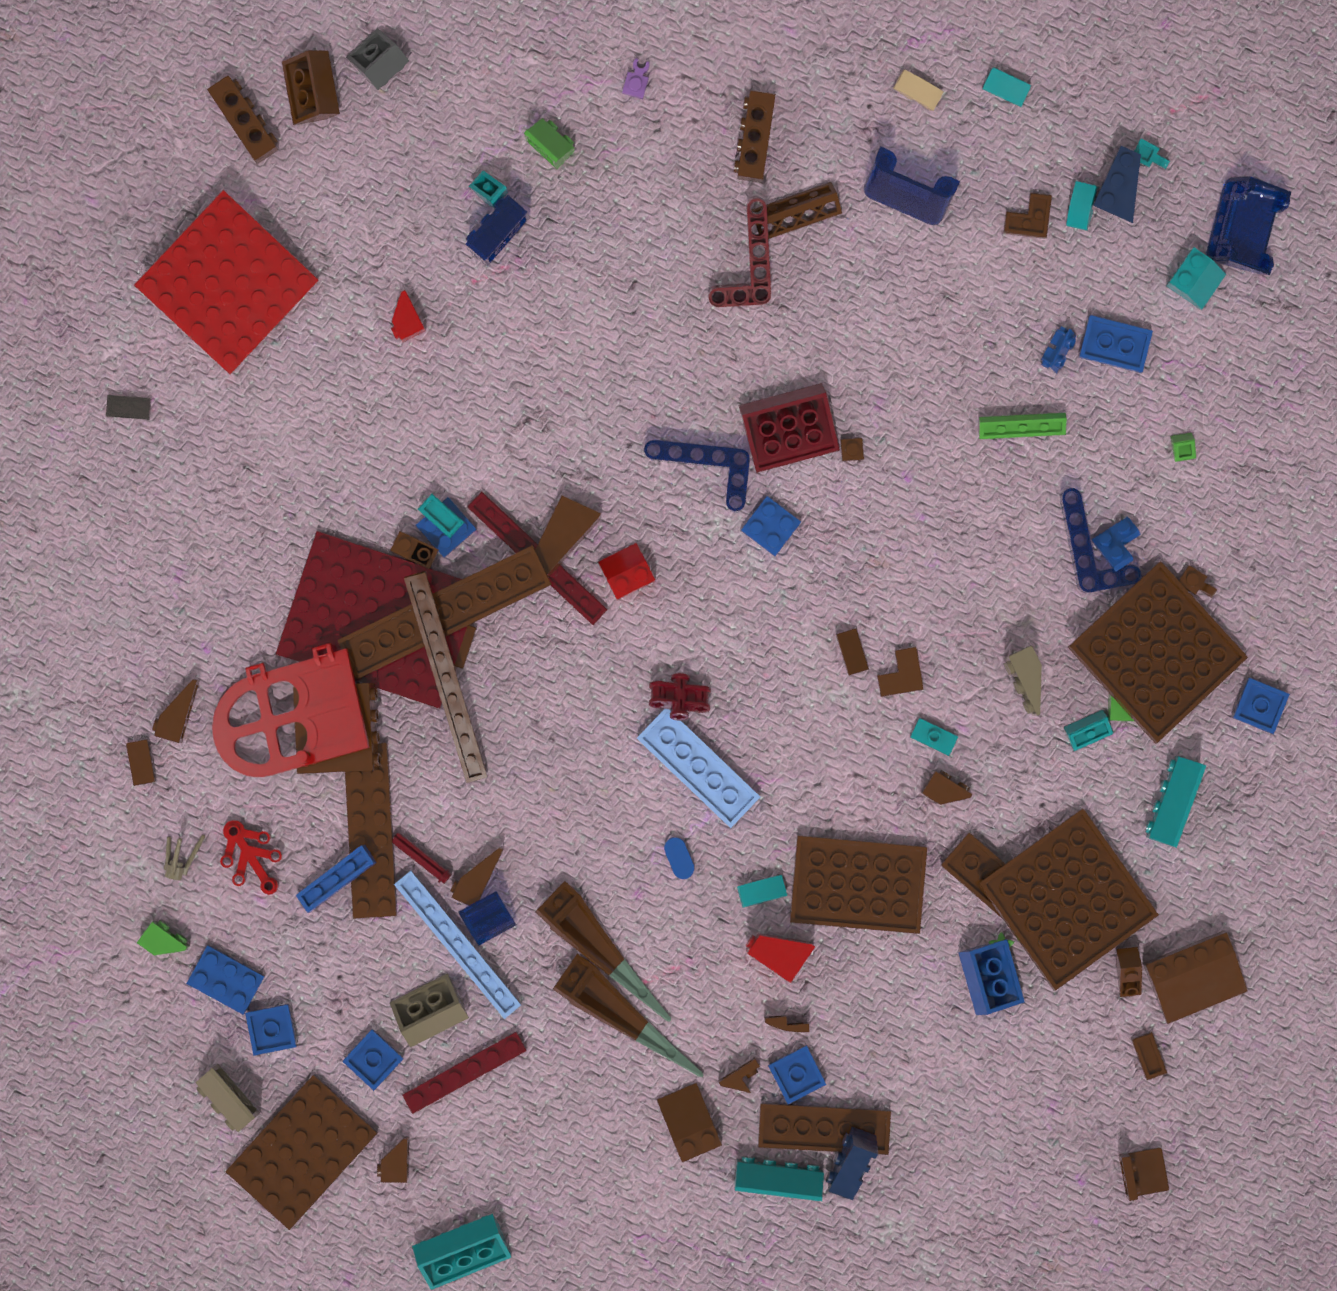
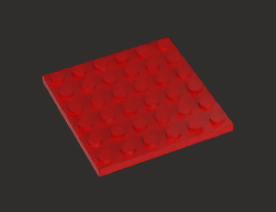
M222 190L133 285L225 371L231 374L319 280L231 196Z

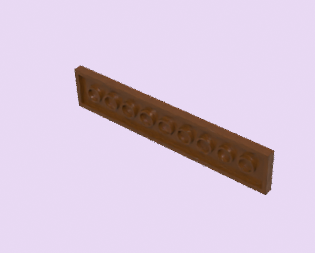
M532 545L433 593V597L445 636H448L551 586L552 583ZM412 604L337 640L342 650L348 649L353 674L356 679L425 647Z

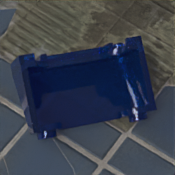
M880 146L864 184L863 190L865 195L876 202L926 224L938 225L941 223L960 181L949 176H943L937 180L934 188H931L895 172L896 155L892 151Z
M1251 176L1231 177L1226 180L1221 192L1206 256L1218 264L1260 275H1270L1274 267V261L1271 255L1266 254L1275 215L1289 207L1291 191Z

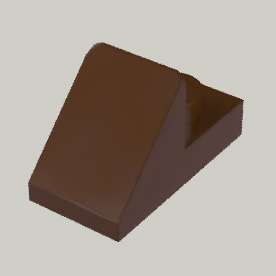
M754 1057L718 1080L722 1087L751 1093L743 1077L746 1076L748 1079L758 1073L757 1068L760 1067V1064Z

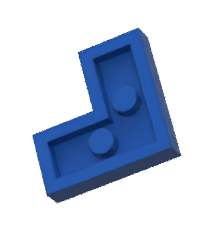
M1127 516L1093 538L1092 542L1116 572L1134 560L1124 545L1141 534Z

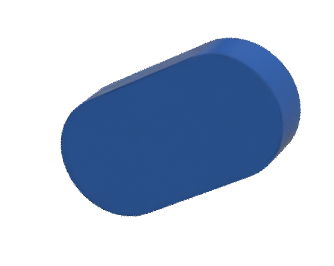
M677 837L670 838L665 843L664 851L673 873L679 879H688L694 873V864L682 839Z

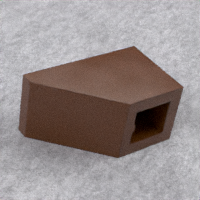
M399 531L390 551L430 569L439 549Z
M943 770L939 773L934 771L921 791V794L939 805L969 799L973 795L968 792L970 787L960 781L958 784L950 780L952 776Z
M1138 947L1116 949V969L1120 997L1142 995V963Z

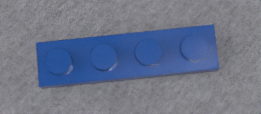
M361 845L304 888L296 897L306 912L311 913L377 862L367 847Z

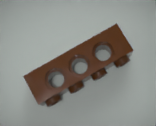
M227 75L207 90L256 164H259L278 151L275 145L279 142L272 132L267 134L263 128L267 124L260 114L255 116L251 110L255 106L248 96L243 98L239 92L243 88L237 79L231 80L229 75ZM231 96L238 97V102L233 106L228 105V99ZM249 114L250 119L247 123L239 122L241 115ZM254 132L262 133L259 141L251 140Z
M750 90L749 96H745L743 109H747L746 118L742 117L740 130L744 131L743 139H738L737 152H741L740 160H735L734 173H738V180L763 183L776 94ZM756 110L761 111L763 118L760 120L753 119L751 116L752 112ZM751 132H757L760 135V139L758 141H751L748 135ZM748 153H754L757 156V160L749 163L746 161L745 156Z

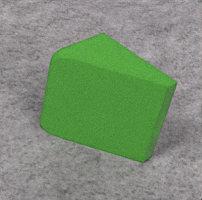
M1192 433L1171 436L1175 462L1196 458L1195 438Z

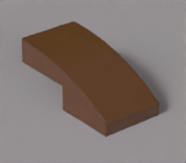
M786 1015L764 1017L766 1024L777 1029L800 1033L810 1032L808 1022L787 1024Z

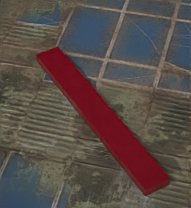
M482 491L467 506L472 513L515 553L532 545L536 550L538 544ZM561 565L549 577L552 583L551 587L592 625L608 610Z

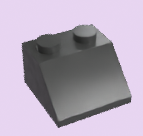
M378 28L346 56L352 65L377 90L386 85L409 62L399 47Z

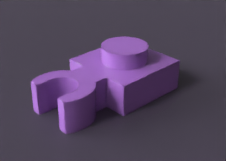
M636 58L633 62L635 72L627 73L622 94L643 100L649 77L643 75L649 70V62H646L645 67L641 69L637 66L638 59Z

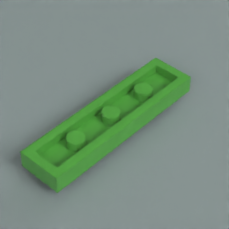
M1066 413L979 417V439L1066 435Z

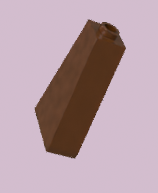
M561 496L536 548V552L548 577L597 525L601 519V513Z

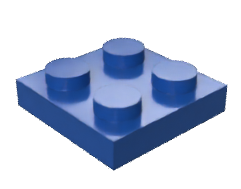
M766 496L741 531L773 556H776L800 525L801 521Z
M449 497L442 503L465 522L451 538L444 534L427 517H424L416 524L417 528L431 544L439 549L438 552L444 558L477 530Z
M1248 678L1232 718L1274 734L1290 694Z
M289 1004L245 1013L253 1056L297 1047Z
M372 1029L342 1062L374 1091L404 1058Z
M807 1045L768 1064L787 1104L827 1085Z

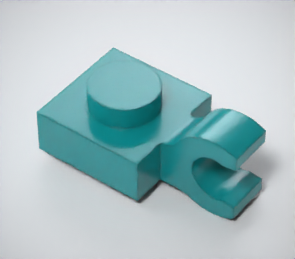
M1142 138L1140 139L1134 152L1141 154V164L1150 168L1153 162L1166 170L1170 163L1169 160L1157 154L1160 150L1159 147Z

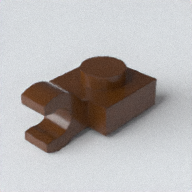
M1188 565L1179 579V582L1194 595L1201 591L1212 598L1217 592L1216 588L1204 582L1208 576Z

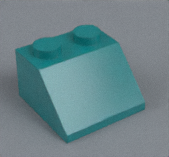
M1193 247L1166 287L1202 310L1226 274L1211 258Z

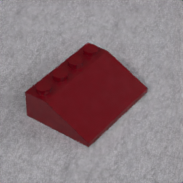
M822 383L738 405L756 473L840 451L827 394Z

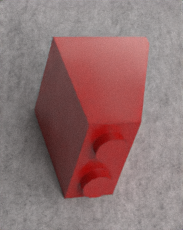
M758 933L757 936L752 935L746 943L748 948L746 950L747 954L790 983L815 948L814 944L808 941Z

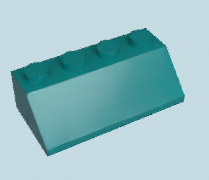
M1175 756L1174 760H1170L1167 771L1170 772L1167 780H1163L1160 787V792H1162L1161 798L1155 801L1152 812L1155 813L1153 820H1149L1145 828V833H1148L1146 838L1177 848L1207 765L1179 756Z
M742 1156V1160L737 1159L734 1180L735 1191L822 1202L824 1170H821L820 1166L807 1164V1168L798 1167V1163L785 1162V1165L776 1164V1160L771 1159L756 1162L755 1158Z
M493 1213L412 1246L417 1267L431 1290L512 1258L501 1228Z

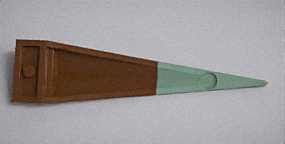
M564 881L535 913L550 926L553 932L663 1019L670 1022L671 1017L618 951L581 895Z
M576 954L552 990L570 1001L569 1003L695 1075L699 1077L704 1076L693 1063L664 1038L620 994L595 965L579 954Z

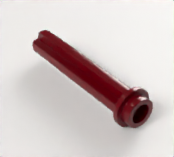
M398 832L392 838V843L436 877L438 883L442 882L445 884L451 877L452 873L449 872V868L446 870L401 833Z

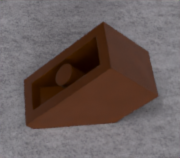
M405 1136L382 1158L381 1164H377V1177H381V1183L408 1182L409 1136Z

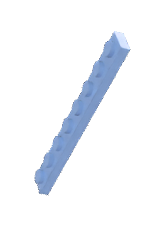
M412 870L394 884L504 1019L522 1005Z

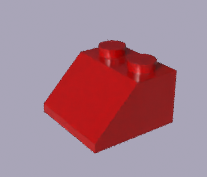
M637 543L598 562L617 601L656 581Z

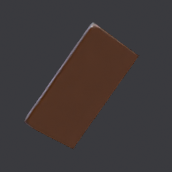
M857 629L836 634L848 676L869 670Z

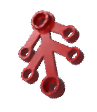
M237 820L227 822L223 828L227 845L225 854L220 860L221 865L224 868L233 866L234 858L232 856L236 843L241 850L237 871L232 877L233 884L242 886L246 882L245 872L249 862L261 881L260 888L262 892L267 895L274 894L279 887L278 881L267 875L256 856L270 859V861L276 863L282 859V852L278 849L267 850L249 846L244 839H255L260 844H267L271 839L267 831L247 830ZM232 827L237 828L238 832L236 835L230 833ZM263 833L268 837L266 842L260 840V835ZM273 852L279 853L278 860L272 858ZM225 857L231 859L230 865L224 864L223 860ZM237 875L243 878L241 884L235 881ZM267 882H271L273 884V888L271 890H267L265 888V884Z

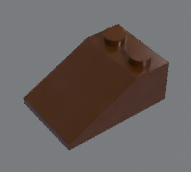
M697 1082L657 1099L682 1162L722 1146V1141Z

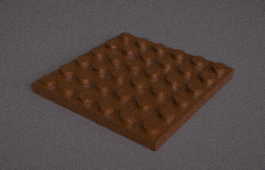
M1161 561L1068 646L1069 650L1155 744L1162 740L1248 658Z
M1083 808L978 883L1053 991L1062 987L1159 916Z

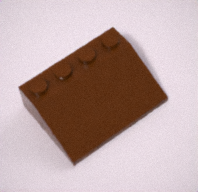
M1225 931L1218 932L1142 963L1167 1024L1248 992L1235 951Z

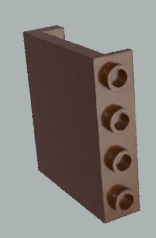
M374 683L356 684L370 748L318 762L314 765H308L307 767L297 768V774L378 770V766L381 765V755L377 749V744L380 743V733L376 728V722L379 721V712L375 707V700L378 699V690ZM293 687L294 709L299 703V694L295 687ZM295 722L297 753L304 749L307 742L306 728L299 722Z

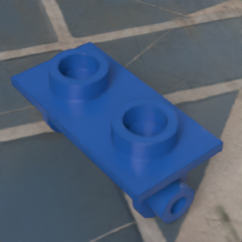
M1062 326L1060 329H1057L1050 342L1057 347L1055 349L1047 347L1041 359V365L1045 368L1050 367L1056 374L1064 366L1069 349L1071 350L1075 345L1076 334L1071 329L1068 330Z

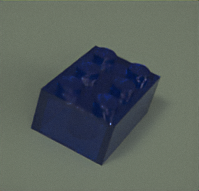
M509 195L505 199L501 197L494 205L496 209L491 215L487 213L480 221V228L477 231L472 230L465 239L467 241L465 244L467 250L487 267L530 219L528 211Z

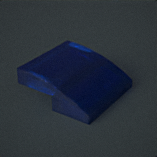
M497 891L458 912L478 946L517 925Z

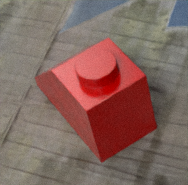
M405 290L400 294L392 318L394 326L391 327L395 338H400L402 342L426 331Z

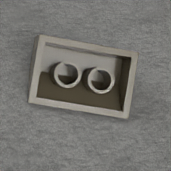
M448 973L390 1002L400 1032L410 1048L469 1018Z
M219 1064L212 1067L196 1082L198 1085L197 1091L204 1098L207 1096L212 1103L210 1105L217 1114H223L226 1118V1125L232 1131L236 1130L239 1132L260 1114L258 1109Z

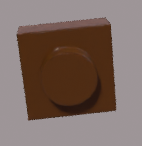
M862 438L840 440L842 462L864 460Z

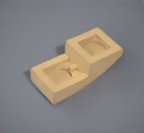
M907 70L902 71L893 87L900 94L910 100H915L930 111H934L944 93L939 88Z

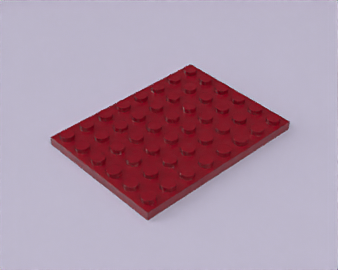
M317 531L276 655L302 662L314 658L312 648L331 643L333 652L342 650L337 640L412 604L404 580L405 576L426 571L432 594L462 579L433 569H427L421 565ZM467 626L446 636L454 665ZM425 647L359 679H356L354 676L357 682L374 683L376 688L441 709L442 701ZM327 648L319 650V655L326 654Z

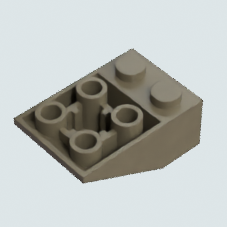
M1031 645L1005 657L1006 662L1003 665L1008 675L1012 674L1016 681L1013 683L1018 695L1022 694L1025 699L1022 704L1027 714L1030 713L1032 716L1040 715L1042 665Z

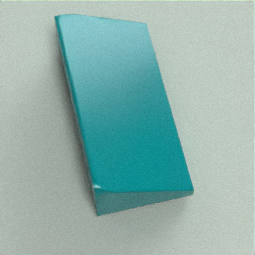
M992 67L982 90L1022 107L1032 85Z
M1103 710L1064 727L1074 751L1114 734L1108 717Z

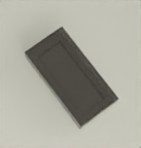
M107 395L106 417L150 420L152 399Z

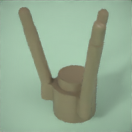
M201 835L184 867L183 862L178 861L182 839L178 838L173 860L170 861L171 837H167L164 870H166L164 876L166 878L181 881L182 875L187 876L188 869L201 847L205 835Z

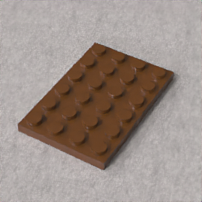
M797 836L790 923L920 934L928 847Z
M314 1074L225 1172L290 1230L378 1132Z

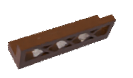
M832 182L766 204L767 224L774 225L773 229L768 232V239L842 214L838 195ZM834 201L835 209L823 210L827 203ZM762 206L751 209V211L759 212ZM810 209L815 211L812 217H803L805 211ZM787 217L795 218L792 224H782ZM757 223L755 225L758 234L762 232L761 226L763 225Z

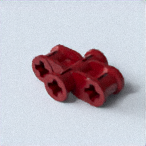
M672 674L671 681L673 683L664 681L649 683V688L651 689L649 706L672 709L670 718L673 720H687L689 718L687 711L698 713L710 711L708 700L711 688L704 685H688L690 681L688 674Z

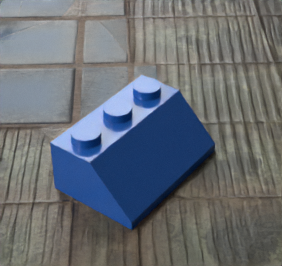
M1007 939L958 952L976 1015H988L1025 1002Z

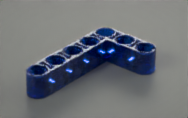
M650 440L645 444V456L651 461L729 469L726 507L733 513L742 511L746 502L750 456L746 450L661 440ZM657 445L660 448V453L656 456H651L647 451L649 446ZM678 447L682 451L679 458H672L669 455L671 448ZM699 449L703 453V458L698 461L693 460L691 452ZM719 451L724 454L725 459L723 462L717 463L713 461L712 455L715 452ZM743 454L746 457V462L743 465H737L734 462L735 455ZM735 475L743 477L744 484L737 487L732 484V478ZM732 497H739L741 499L742 505L739 508L730 506L729 500Z
M1075 488L1066 489L1060 496V504L1078 589L1083 593H1092L1137 583L1141 578V571L1135 565H1126L1116 572L1113 568L1101 571L1096 570L1081 493ZM1067 493H1073L1076 496L1074 504L1066 502L1065 496ZM1071 514H1077L1080 517L1079 525L1070 523ZM1076 535H1081L1084 538L1085 543L1082 547L1075 545L1074 537ZM1081 556H1085L1089 561L1086 568H1082L1078 564V559ZM1127 569H1132L1135 572V579L1133 581L1126 579L1125 572ZM1106 573L1113 575L1114 582L1112 585H1107L1104 582V575ZM1085 577L1093 581L1091 589L1083 587L1082 581Z

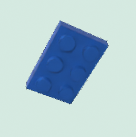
M1089 315L1079 358L1142 374L1153 331Z
M207 945L186 984L244 1015L265 976Z

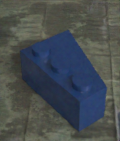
M855 1127L851 1128L849 1134L846 1133L844 1135L842 1151L837 1152L834 1159L835 1167L833 1171L829 1170L826 1177L828 1192L850 1200L854 1199L862 1185L864 1173L869 1172L871 1166L868 1164L871 1158L876 1159L878 1156L877 1136Z

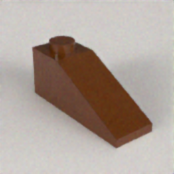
M192 679L160 714L159 719H155L152 731H155V737L177 743L183 742L199 680Z
M499 847L462 876L459 881L455 880L450 890L453 893L451 898L475 909L504 849Z

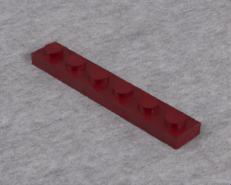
M516 1031L407 1091L402 1096L411 1113L414 1114L526 1052L527 1049Z

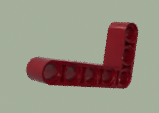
M759 196L751 197L746 204L750 283L724 284L711 287L708 291V298L714 307L763 305L771 299L767 207L763 198ZM757 201L763 205L761 211H751L750 206L753 202ZM759 223L764 226L760 234H755L751 231L754 224ZM757 245H762L765 251L762 255L757 256L753 253V248ZM757 267H763L766 269V273L762 277H757L754 275V270ZM760 288L767 291L766 297L762 299L755 296V292ZM743 290L746 293L745 297L741 300L735 299L733 297L735 291ZM721 291L724 294L721 301L713 300L712 295L714 292Z

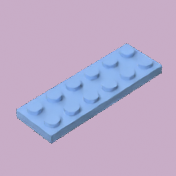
M664 709L637 739L724 823L732 828L755 804L760 796L682 721L671 719V711L669 709Z

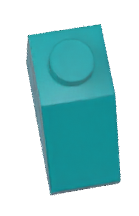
M484 170L469 185L492 208L500 204L508 194L507 187Z

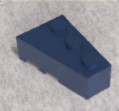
M1121 145L1119 146L1093 206L1133 223L1141 154Z

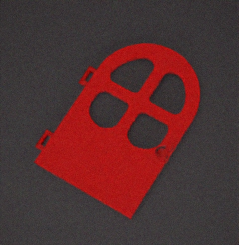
M331 643L312 648L314 658L267 672L264 662L246 667L247 678L238 681L224 693L213 717V739L216 749L224 762L233 770L243 775L268 777L370 748L348 649L333 652ZM327 648L326 654L319 655V650ZM260 668L261 673L252 675L251 670ZM287 681L297 689L299 703L293 711L275 716L272 712L268 689L272 684ZM255 691L261 712L260 720L239 727H233L229 722V713L233 705L246 692ZM299 722L307 731L306 745L296 755L284 757L281 753L277 729L280 726ZM264 732L270 754L269 761L265 764H254L244 760L235 750L236 741L245 736Z

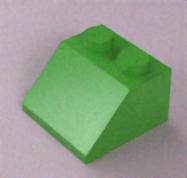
M542 118L524 132L525 140L558 170L574 153L575 149L572 146L574 142L567 135L562 137L557 132L558 127L551 120L546 122Z

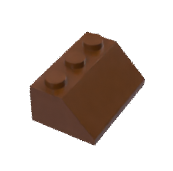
M308 50L282 61L293 125L327 120L340 114L329 51Z

